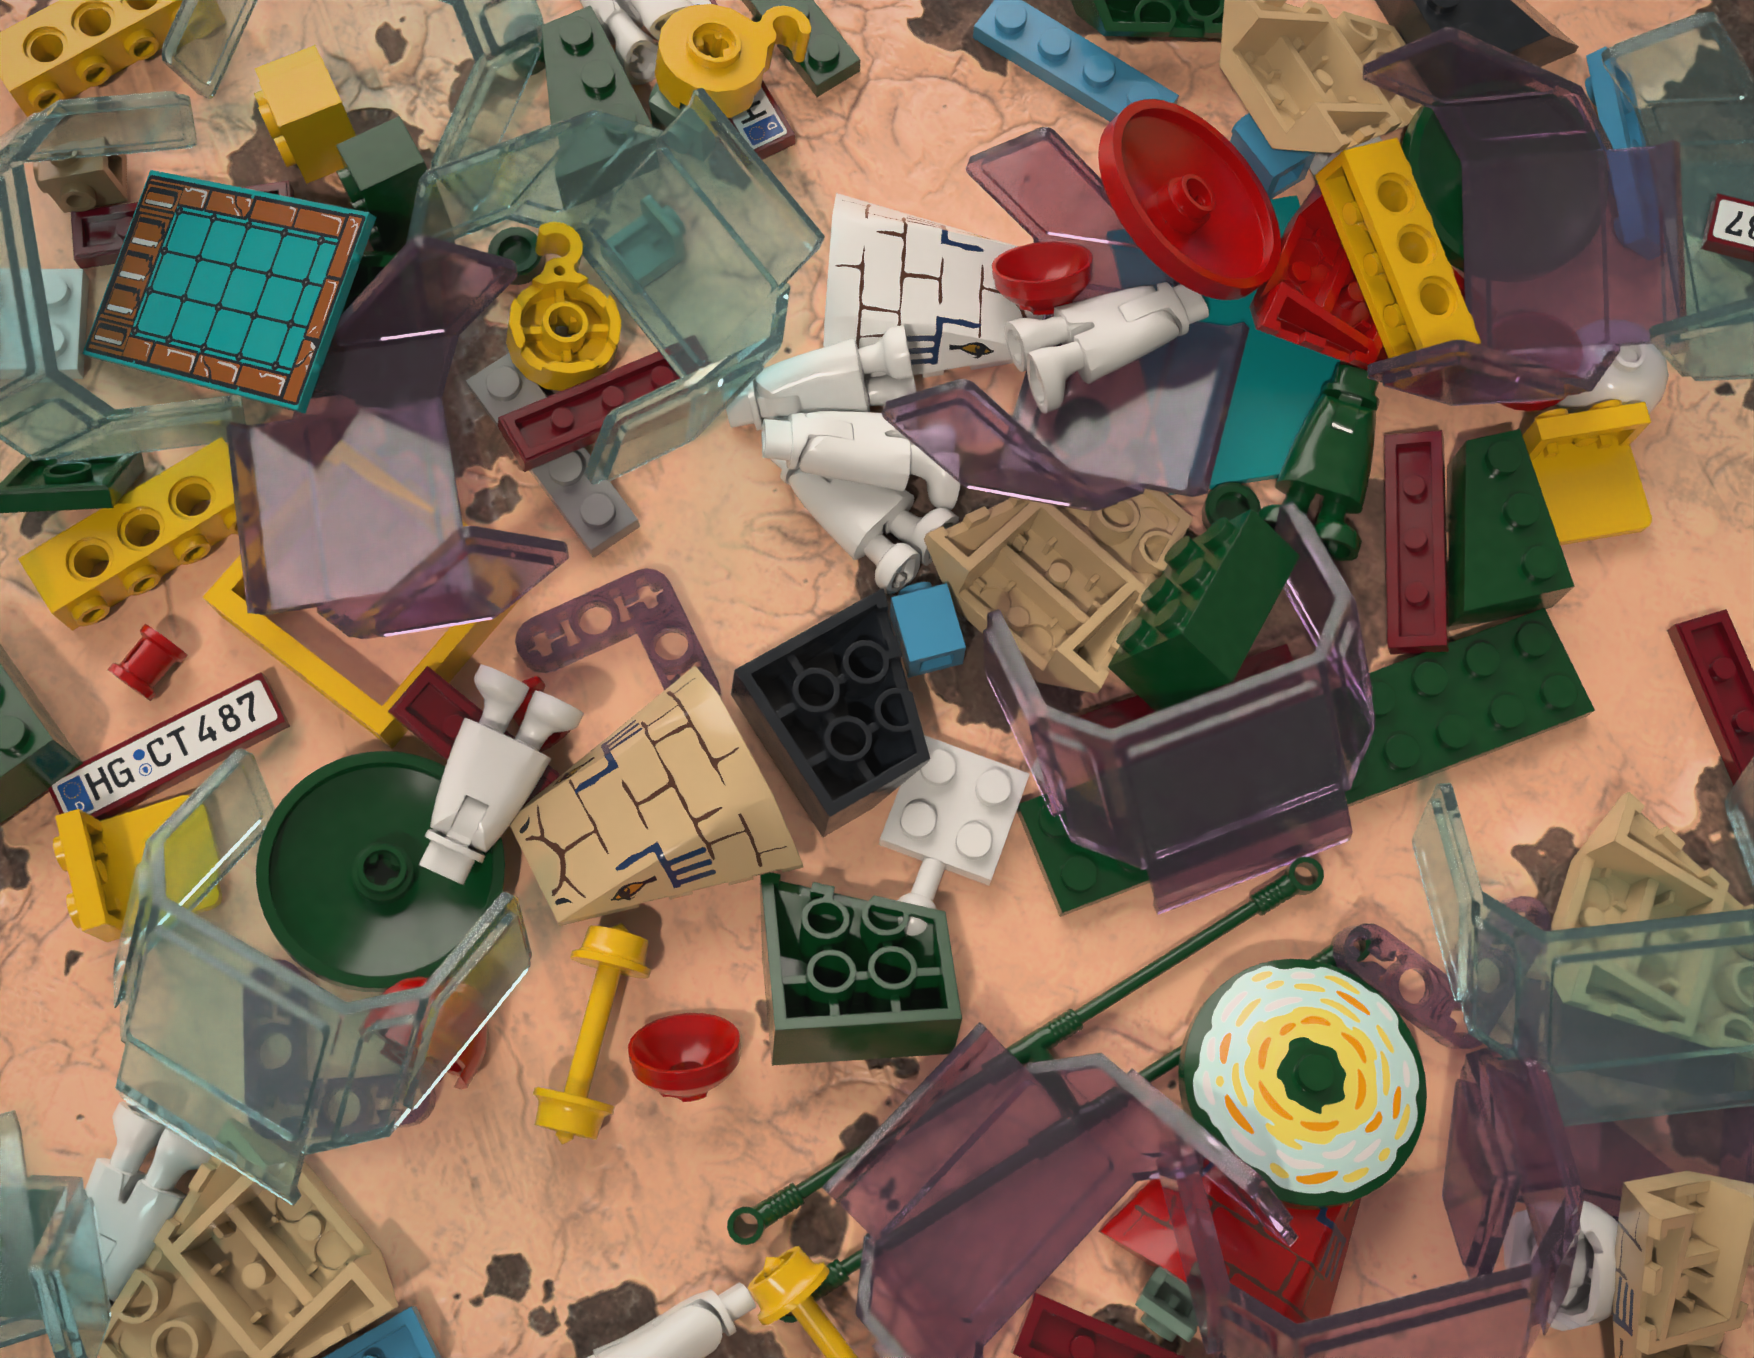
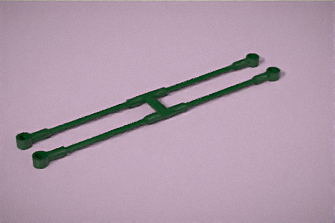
M1311 857L1297 858L1286 868L1284 875L1250 895L1249 902L1077 1010L1068 1009L1057 1016V1018L1052 1019V1021L1047 1022V1024L1007 1047L1006 1050L1001 1051V1053L980 1065L981 1070L817 1173L796 1186L794 1183H790L779 1190L778 1193H774L752 1208L741 1207L736 1209L727 1221L729 1236L741 1245L756 1243L762 1237L767 1227L793 1212L799 1206L804 1205L803 1199L989 1082L995 1085L1002 1078H1006L1007 1075H1011L1012 1072L1029 1064L1061 1116L1052 1123H1049L1047 1127L1045 1126L1027 1137V1144L840 1262L838 1259H835L827 1265L830 1271L828 1276L811 1294L817 1302L823 1296L842 1286L844 1282H848L850 1280L848 1276L1027 1161L1034 1157L1041 1159L1043 1156H1046L1053 1149H1057L1058 1146L1063 1145V1143L1068 1142L1101 1121L1104 1117H1107L1109 1113L1111 1114L1124 1106V1104L1129 1103V1096L1178 1066L1182 1045L1121 1084L1116 1081L1113 1085H1109L1108 1088H1104L1103 1091L1098 1092V1094L1081 1103L1049 1050L1082 1030L1083 1023L1253 916L1257 914L1263 916L1295 895L1312 893L1322 884L1324 879V871L1321 864ZM1297 867L1307 868L1313 876L1311 885H1303L1296 880L1295 869ZM1358 927L1345 928L1333 937L1331 945L1307 960L1323 962L1338 968L1343 965H1355L1363 961L1370 954L1372 949L1370 937L1364 930ZM1345 936L1353 937L1358 941L1360 945L1358 956H1351L1344 951L1342 941ZM751 1214L757 1220L758 1229L750 1238H741L735 1231V1221L740 1215ZM785 1315L780 1318V1320L787 1323L798 1321L794 1315Z

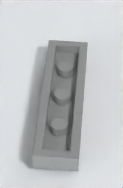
M510 353L466 380L470 391L497 428L498 417L546 398L538 384L528 380L513 364ZM584 447L529 470L593 558L640 527L637 517Z

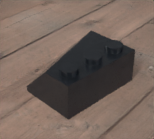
M1375 0L1389 25L1395 27L1437 91L1453 79L1477 70L1508 69L1527 73L1573 54L1579 47L1526 0Z
M884 588L734 670L731 696L822 837L827 836L873 809L930 760L913 693L909 691L902 667V653L897 636L893 634L887 610L889 606Z

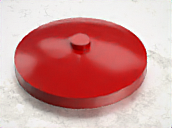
M1158 99L1135 101L1124 108L1108 123L1101 135L1098 149L1099 170L1105 192L1127 233L1157 267L1186 288L1218 300H1236L1246 297L1270 279L1278 267L1281 255V236L1277 217L1261 181L1242 154L1223 134L1206 120L1188 109Z

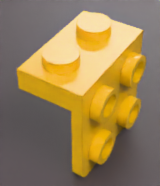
M1609 400L1592 406L1588 411L1571 414L1564 408L1549 410L1536 416L1534 422L1522 435L1560 545L1644 531L1652 523V515L1630 445L1651 423L1645 402L1623 405L1621 400Z
M182 795L102 821L97 820L81 809L55 816L59 836L53 839V849L62 870L68 871L73 892L67 894V909L73 924L78 929L81 928L82 932L108 943L214 909L221 903L222 892L200 805L193 797Z

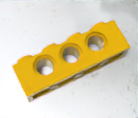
M59 0L0 32V78L27 118L32 120L43 113L57 109L63 102L88 88L104 83L110 76L137 61L150 58L156 51L179 38L197 32L203 25L216 19V16L208 0Z
M1398 137L1343 150L1321 169L1315 177L1396 378L1450 363L1480 344L1481 340Z
M220 437L126 493L113 508H103L19 557L18 560L51 614L73 631L80 626H89L99 622L109 613L111 607L127 597L141 595L150 591L159 583L162 576L178 566L192 564L201 560L209 553L211 546L229 535L241 534L250 530L259 522L262 515L272 509L238 457L223 437ZM210 500L208 508L203 513L190 516L192 508L197 503ZM154 530H160L159 536L153 543L140 547L141 541L146 534ZM109 560L108 566L102 574L90 578L91 571L95 565Z

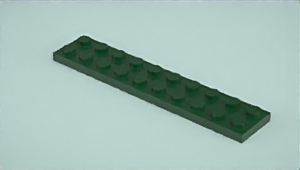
M1542 608L1449 643V652H1424L1019 803L1017 813L1058 914L1061 917L1582 719L1594 712L1595 709L1546 609Z

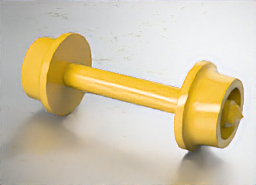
M623 923L611 928L589 926L582 946L579 949L572 950L570 956L572 960L597 970L564 1092L535 1087L533 1095L538 1099V1109L534 1125L556 1131L555 1135L562 1145L573 1140L574 1136L597 1140L604 1118L608 1115H613L615 1107L612 1105L588 1099L591 1083L620 975L646 979L650 977L651 973L650 968H647L645 964L649 941L629 933Z
M800 1246L787 1250L779 1257H766L763 1270L758 1273L748 1286V1290L760 1307V1312L757 1315L762 1325H769L792 1312L826 1358H858L811 1296L828 1276L830 1271L824 1262L814 1263Z

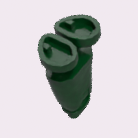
M1338 365L1336 367L1332 383H1327L1323 386L1321 397L1301 427L1275 484V488L1286 495L1282 504L1265 506L1257 513L1293 549H1296L1300 546L1306 531L1307 514L1310 504L1316 494L1322 495L1319 505L1321 508L1305 547L1306 553L1312 557L1332 561H1352L1358 557L1362 540L1353 528L1345 524L1346 514H1359L1362 512L1369 483L1375 441L1376 411L1380 403L1379 398L1375 396L1380 378L1375 373L1349 365Z

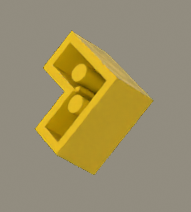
M316 45L254 68L262 88L261 91L254 93L259 105L258 109L286 167L297 164L306 184L344 168L336 145L355 137L356 134Z

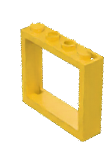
M341 442L202 598L223 619L393 749L407 733L408 729L388 714V710L427 666L449 683L524 596L526 591L517 574L520 566L509 555L497 547H494L490 552L486 551L473 541L477 535L465 522L453 514H450L445 520L430 509L434 504L433 501L417 486L407 481L401 487L387 476L390 470L378 457L366 449L358 455ZM354 479L490 580L383 706L246 602Z

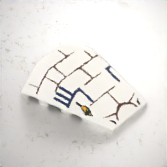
M836 193L832 214L823 348L855 338L857 347L860 349L877 343L890 327L904 325L913 374H922V378L944 375V370L970 366L971 370L1014 363L1005 339V323L1017 318L1045 320V315H1033L1030 311L1020 310L1017 304L1009 301L995 288L991 266L994 259L1005 251L1018 246ZM868 373L864 374V378L866 380L870 378L880 377L886 375V373Z

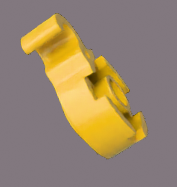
M714 4L688 6L672 14L661 28L655 66V77L659 90L678 109L681 102L691 109L705 111L704 119L732 118L746 111L753 104L754 96L761 88L763 74L770 68L774 45L780 44L788 47L792 51L793 59L796 62L804 61L811 33L809 19L801 11L788 6H776L767 10L759 22H753L746 16L728 7Z
M554 221L544 223L539 227L535 252L539 256L552 253L561 257L552 258L547 261L544 271L532 279V284L521 291L517 299L514 298L512 301L506 344L513 364L528 380L545 389L563 391L608 371L617 352L622 320L615 300L610 295L607 298L600 289L588 283V277L578 273L583 251L580 235L571 226ZM557 326L568 327V334L574 335L572 337L559 336L555 333V328Z

